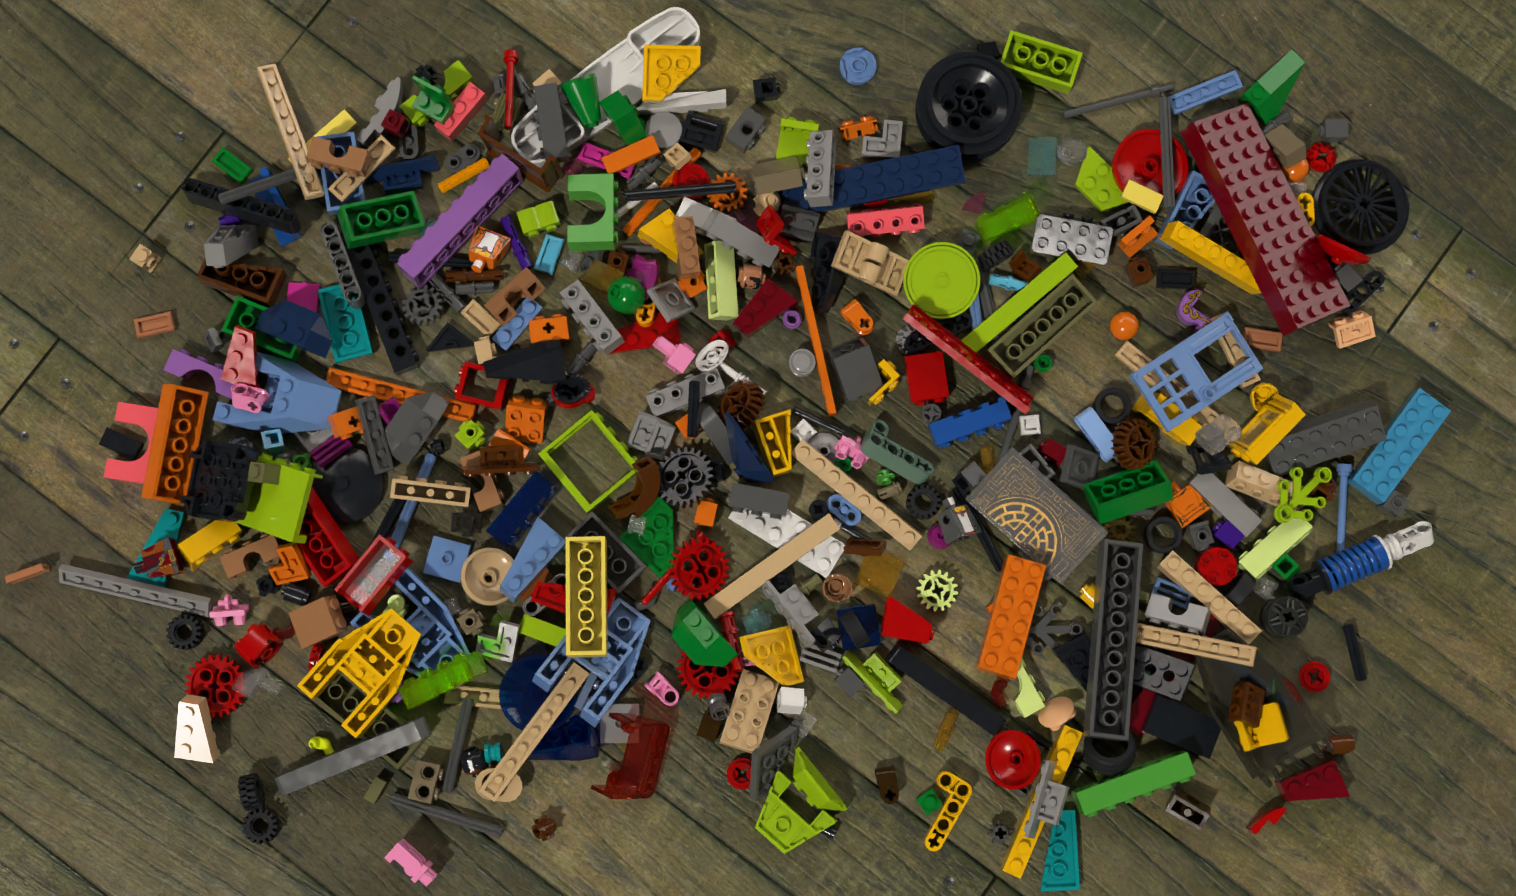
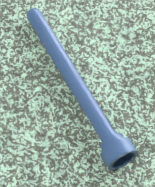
M1352 464L1336 465V472L1340 476L1336 552L1342 551L1345 546L1348 476L1352 473Z

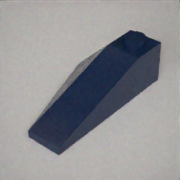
M728 411L724 413L731 459L736 466L733 469L740 479L743 477L747 483L773 482L775 479L764 462L761 461L758 453L750 444L737 422Z

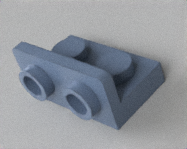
M590 672L574 707L583 710L604 681Z

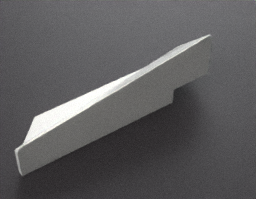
M726 89L712 92L671 93L663 102H643L637 107L639 115H648L658 112L688 113V111L708 112V109L727 108Z

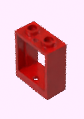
M465 361L464 366H461L459 370V377L461 378L459 384H456L454 389L455 398L458 401L503 411L511 379L499 380L494 403L465 396L463 394L470 369L485 372L484 366Z

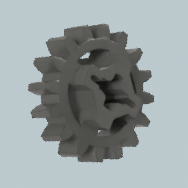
M425 285L423 289L417 287L415 291L411 288L410 295L405 293L407 300H402L403 305H405L402 311L406 313L404 316L410 319L412 324L417 321L419 327H421L422 323L429 326V321L436 323L434 318H441L438 312L444 311V308L440 306L444 304V301L439 299L441 295L439 292L435 293V288L432 287L429 290V287ZM433 299L435 301V307H432Z

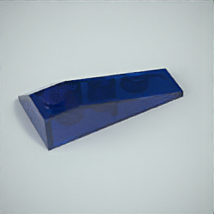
M580 715L569 718L570 721L562 725L556 724L552 726L553 729L545 733L526 760L581 761L599 757L600 748L597 726H592L581 718Z

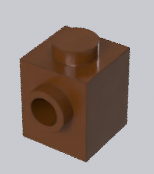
M622 250L610 251L605 269L607 277L617 279L620 276H626L630 261L629 255H626L627 252Z
M1139 256L1128 260L1129 263L1124 267L1132 288L1151 282L1154 279L1146 257L1141 259Z

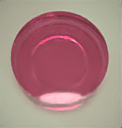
M569 158L570 161L564 163L563 168L567 176L579 175L583 171L582 163L577 158Z

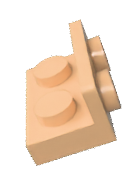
M1355 311L1350 316L1337 317L1334 321L1328 323L1329 327L1334 331L1336 346L1339 349L1376 337L1372 316L1364 311Z

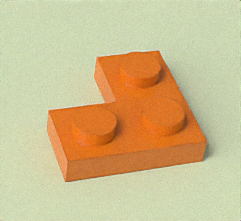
M296 543L283 544L277 547L276 551L283 563L271 565L268 569L276 585L308 579L312 575Z

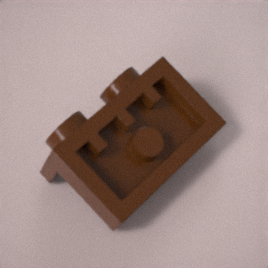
M1250 682L1235 684L1232 691L1228 721H1240L1252 728H1258L1265 690Z

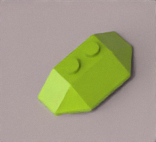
M798 746L795 749L793 778L795 780L792 783L799 791L803 789L807 794L805 799L811 807L815 805L820 809L848 810V807Z

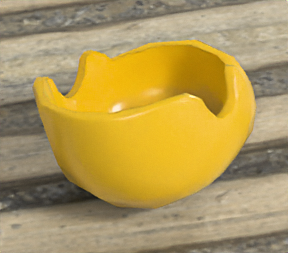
M1260 383L1255 386L1250 392L1252 407L1259 412L1265 405L1269 404V401L1274 399L1273 396L1275 394H1278L1277 388L1271 383Z

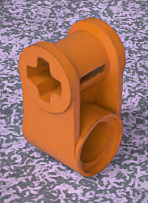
M856 299L850 301L839 311L843 318L860 335L864 336L871 333L873 320ZM861 322L864 324L868 323V328L865 326L861 328Z

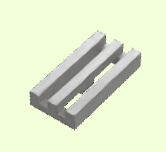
M804 645L800 661L836 673L842 654L830 650L824 652L837 657L835 661L807 651L808 646ZM812 645L810 647L812 649L820 651V649L816 645ZM805 654L832 663L834 667L832 668L804 658Z

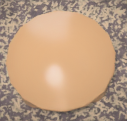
M1060 696L1049 700L1044 704L1045 707L1040 709L1038 720L1041 725L1050 728L1052 731L1059 730L1062 724L1076 715L1072 700Z

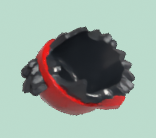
M579 373L567 374L566 382L556 383L552 387L547 397L548 406L552 407L556 404L562 409H576L581 404L592 402L595 399V390L587 382L588 379H583V376Z

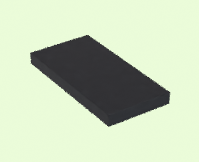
M1155 694L1141 731L1210 759L1224 723Z

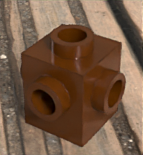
M1332 478L1327 483H1319L1307 497H1324L1326 503L1330 502L1337 493L1335 491L1337 483Z

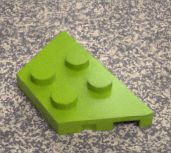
M1089 146L1085 152L1074 186L1100 212L1129 203L1120 198L1122 192L1115 183L1112 168Z

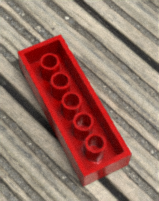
M311 487L300 534L307 536L306 543L296 544L322 586L327 587L333 585L337 579L344 578L360 558L313 487Z

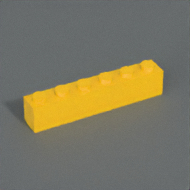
M1180 221L1167 224L1160 238L1162 242L1251 295L1261 294L1245 260Z

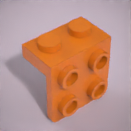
M521 395L511 396L506 405L505 433L519 442L541 444L548 401L542 398H524Z

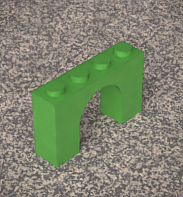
M613 173L568 175V195L570 201L593 200L602 204L606 209L603 217L596 223L590 225H568L567 243L569 251L615 250V243H618L619 240L618 231H615V226H618V214H615V209H618V197H615V192H618V181L614 180Z

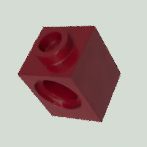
M389 109L381 126L387 133L403 140L412 123L406 116Z

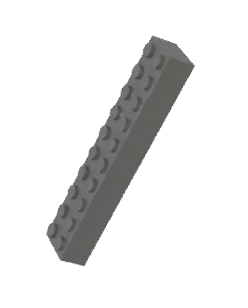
M1104 539L1098 545L1083 737L1127 741L1129 739L1143 544Z

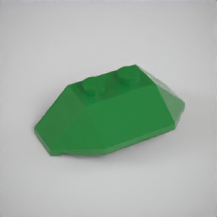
M689 599L676 611L671 636L695 665L726 667L739 655L693 599Z

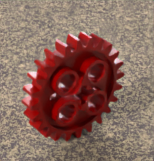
M697 537L696 542L693 538H689V544L686 541H682L683 547L676 546L678 553L672 552L671 554L675 558L674 560H669L673 566L668 567L667 570L673 571V573L668 577L675 579L671 585L677 586L676 591H682V596L686 597L688 595L690 599L696 597L697 600H701L702 596L708 599V593L715 596V589L721 591L719 584H726L723 577H729L725 573V570L730 569V567L725 566L729 559L723 558L726 552L720 551L722 546L716 545V541L711 540L709 542V538H704L702 541L701 537ZM704 550L705 557L700 560L699 554ZM688 560L689 567L684 570L683 564ZM713 567L714 573L712 576H709L708 571ZM697 577L698 583L696 586H693L692 581Z
M685 652L680 653L684 659H678L677 661L682 664V666L676 668V670L682 671L677 677L684 679L680 685L687 684L686 692L690 689L693 690L692 697L698 693L700 700L703 695H706V699H708L714 693L724 694V689L730 692L729 684L735 686L736 683L732 678H738L739 675L732 672L731 662L726 667H723L727 672L724 677H719L716 674V669L719 667L714 666L711 669V673L705 671L698 677L693 678V675L704 670L705 666L700 665V668L697 670L691 669L689 663L692 660ZM707 677L710 680V684L707 687L701 686L699 684L700 678Z
M213 654L209 655L208 659L202 657V663L199 661L195 662L197 668H189L192 674L186 675L190 681L184 683V685L189 686V689L185 690L184 693L203 697V691L207 690L210 694L207 703L212 718L216 717L217 714L223 717L225 712L228 715L232 714V709H239L237 704L241 705L244 703L241 697L248 696L243 692L249 689V686L244 685V682L249 680L248 678H243L246 671L240 672L239 669L242 667V664L235 666L236 659L229 662L228 655L223 659L221 654H217L216 659ZM206 670L211 673L210 680H207L204 676ZM225 672H228L231 676L229 682L224 679ZM214 683L220 685V688L217 689V687L214 686ZM224 691L229 694L228 701H225L222 698V693Z

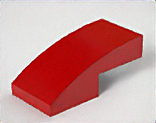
M1282 806L1268 809L1253 819L1246 826V829L1256 835L1266 822L1275 825L1287 809Z

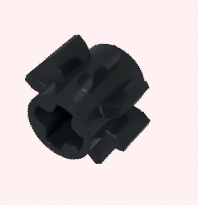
M428 64L425 66L420 65L415 69L416 73L414 76L426 78L433 86L436 84L435 80L438 77L437 71L433 66Z

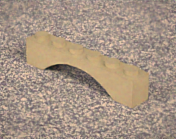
M1173 550L1157 567L1171 581L1188 592L1204 607H1208L1218 621L1241 644L1249 645L1262 631Z

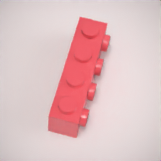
M921 203L845 211L847 231L862 238L865 235L881 237L883 236L882 233L899 235L901 231L917 233L920 232V229H925L923 206Z

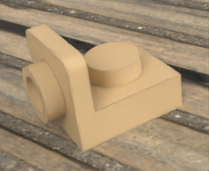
M678 142L663 154L669 165L677 170L692 159L690 153Z

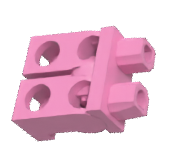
M405 839L399 841L384 857L389 863L396 860L404 868L407 875L413 876L411 880L414 883L419 880L427 887L438 875L431 868L433 863L430 860L426 862L425 857Z

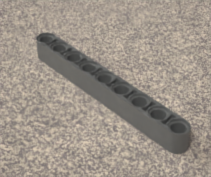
M421 716L274 777V780L281 795L284 796L420 741L432 733L425 717Z

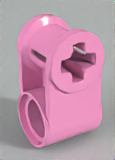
M238 383L231 387L234 408L259 413L262 410V406L270 401V395L264 389L255 388L243 383Z
M656 671V675L649 683H645L644 686L664 704L669 706L678 704L680 693L661 673ZM672 691L676 694V699L674 702L669 703L666 700V695Z

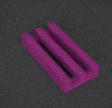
M333 435L309 452V454L320 468H323L353 445L348 439L334 438Z

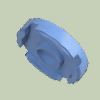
M861 47L847 50L839 64L843 79L853 85L868 83L874 77L877 69L874 55Z

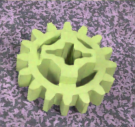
M931 570L930 576L927 574L923 575L924 581L918 580L921 587H916V590L920 591V594L916 596L917 598L922 597L923 600H921L920 604L926 603L927 610L933 607V612H936L937 607H939L941 611H944L945 605L950 608L951 604L949 602L956 601L953 595L958 594L957 591H954V588L958 585L952 584L954 577L947 578L948 572L941 575V570H938L937 574H934L933 570ZM937 578L943 579L947 584H941ZM930 580L931 585L929 589L924 591L926 583ZM935 585H937V588L942 589L939 596L932 592L935 589ZM950 591L949 597L944 602L943 596L946 592ZM926 597L934 598L937 604L930 602Z

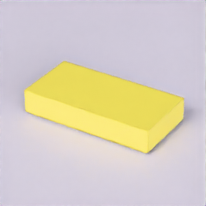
M1129 179L1120 198L1155 214L1163 199V195Z

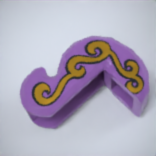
M1198 289L1186 293L1176 307V315L1180 322L1196 327L1192 331L1193 334L1213 322L1192 307L1203 293V291Z

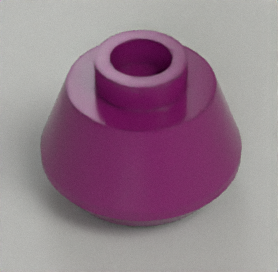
M939 523L933 525L928 530L927 539L933 548L945 549L951 545V543H945Z

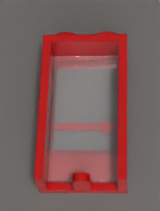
M380 534L334 589L368 617L406 568L414 562L409 558L410 553L402 547L398 549L395 546L397 542L389 536L384 538Z

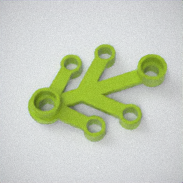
M1327 467L1317 468L1314 471V477L1302 489V468H1291L1289 474L1293 478L1292 499L1289 502L1288 490L1291 486L1288 480H1279L1276 486L1280 491V502L1274 509L1276 521L1287 523L1292 518H1299L1302 521L1313 519V512L1309 509L1293 510L1297 505H1310L1315 508L1325 507L1326 500L1324 497L1308 498L1306 496L1319 483H1327L1331 480L1332 472Z

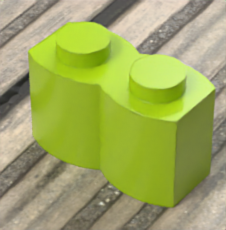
M553 201L517 212L523 234L529 236V238L540 235L539 232L547 230V232L558 229L557 226L561 225Z

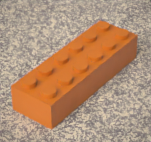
M163 384L141 498L184 505V503H180L181 495L187 496L194 459L190 458L189 455L191 450L195 451L199 446L209 392L175 384Z
M1009 554L1005 557L976 662V670L1010 680L1017 678L1046 565Z

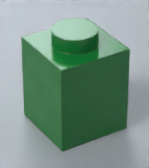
M1284 553L1271 565L1288 582L1293 575L1298 574L1302 570L1287 553Z

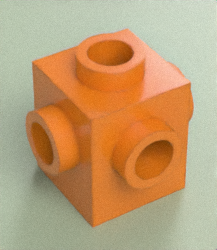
M702 271L698 278L680 279L677 281L682 292L685 291L686 295L690 298L707 289L703 281L705 276Z

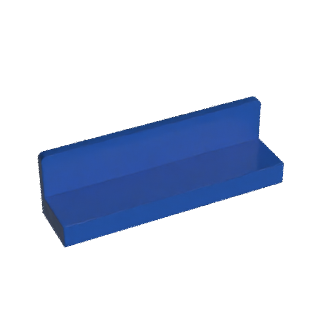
M267 167L259 170L261 175L250 180V183L273 175ZM278 186L256 193L258 199L288 208ZM273 229L282 247L302 238L300 231L296 234H289Z

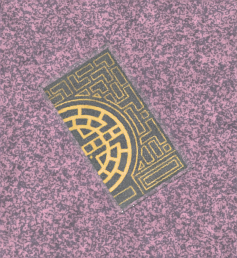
M1013 447L1009 449L1005 456L965 499L1035 562L1046 565L1045 571L1060 584L1064 582L1108 533L1105 528Z

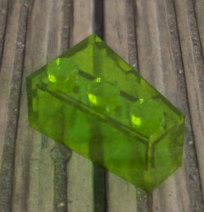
M1029 193L1007 205L996 208L990 214L984 213L978 216V220H976L974 225L979 235H981L980 238L983 244H987L1036 222L1040 211L1032 194Z

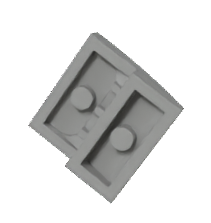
M638 411L627 440V447L645 451L646 456L649 455L650 457L663 460L675 431V426L656 416Z

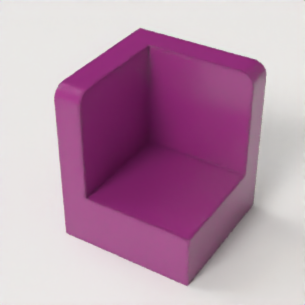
M395 397L378 405L379 412L388 425L400 408V404Z

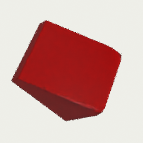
M728 329L721 330L708 339L709 343L715 340L725 341L728 344V350L736 346V342Z

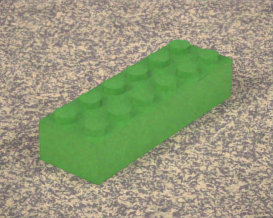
M1178 750L1129 768L1124 773L1111 777L1107 776L1100 781L1096 780L1072 789L1070 792L1078 813L1092 817L1099 814L1098 810H1111L1118 807L1117 803L1125 802L1126 804L1136 800V796L1143 795V797L1152 795L1155 793V789L1161 788L1165 790L1171 788L1174 782L1180 781V783L1190 781L1192 779L1191 776L1196 775L1188 752Z

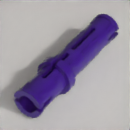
M508 215L501 218L500 222L504 227L507 237L511 239L510 243L514 250L513 255L517 257L521 270H524L526 267L530 270L533 268V264L527 254L528 249L524 247L512 216Z

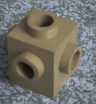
M467 608L460 612V617L457 618L459 631L467 636L473 635L474 637L483 631L482 628L486 626L484 622L486 620L485 616L480 610L477 611V609L470 610V608ZM469 618L473 620V624L470 626L466 623Z

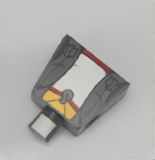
M953 497L942 501L945 511L938 515V521L946 544L968 540L982 532L967 505L956 506Z

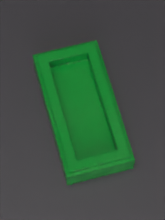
M224 147L212 159L215 165L241 185L254 171Z

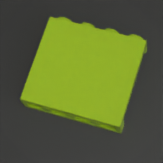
M262 453L261 456H258V463L281 466L279 485L253 482L249 505L246 511L247 515L244 520L236 521V523L292 543L305 544L307 536L300 534L313 479L314 477L322 478L323 476L316 474L315 469L308 467L301 469L302 465L292 462L287 464L285 459L276 458L274 460L272 455Z

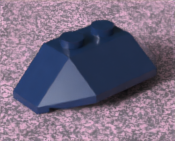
M284 300L262 311L255 326V330L325 359L333 343V339L321 314L288 300Z

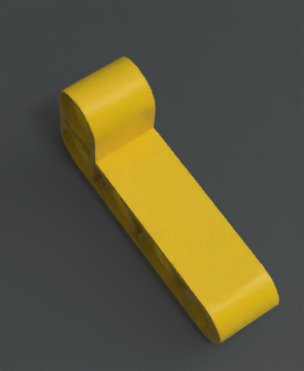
M941 771L936 775L937 785L949 792L924 836V844L930 851H938L942 847L972 793V788L967 782L948 771ZM943 775H949L950 783L948 785L940 783V778ZM960 785H966V794L959 795L957 788ZM950 802L957 803L958 808L955 812L948 811L947 807ZM941 819L947 820L948 826L946 829L941 830L938 828V822ZM936 829L939 833L943 835L942 837L937 835V845L933 844L932 846H930L931 843L928 840L930 838L934 839L936 833L933 832V830Z

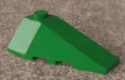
M1291 49L1250 87L1238 101L1242 105L1248 103L1253 115L1266 126L1270 120H1273L1279 114L1305 61Z

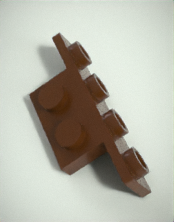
M518 445L481 446L480 465L461 466L462 474H466L467 477H476L477 474L483 473L486 476H495L497 473L515 475L516 472L534 474L535 471H540L538 463L519 464Z

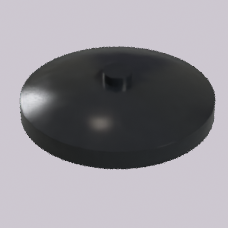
M350 447L323 468H320L316 462L312 465L311 468L316 470L315 473L323 476L322 478L314 477L312 487L336 523L350 524L361 521L371 515L379 506L384 494L383 473L374 474L368 453Z

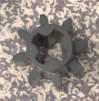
M997 820V825L989 824L992 830L987 835L993 836L992 843L999 840L1000 845H1003V840L1010 841L1008 833H1012V830L1006 829L1008 826L1007 822L1000 825V821ZM998 828L1004 831L1000 838L995 834V832H998Z

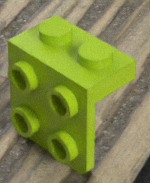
M794 117L782 118L776 159L796 156L798 162L806 165V156H809L807 140L810 139V132L819 130V124H816L813 120H805L803 122L797 121Z

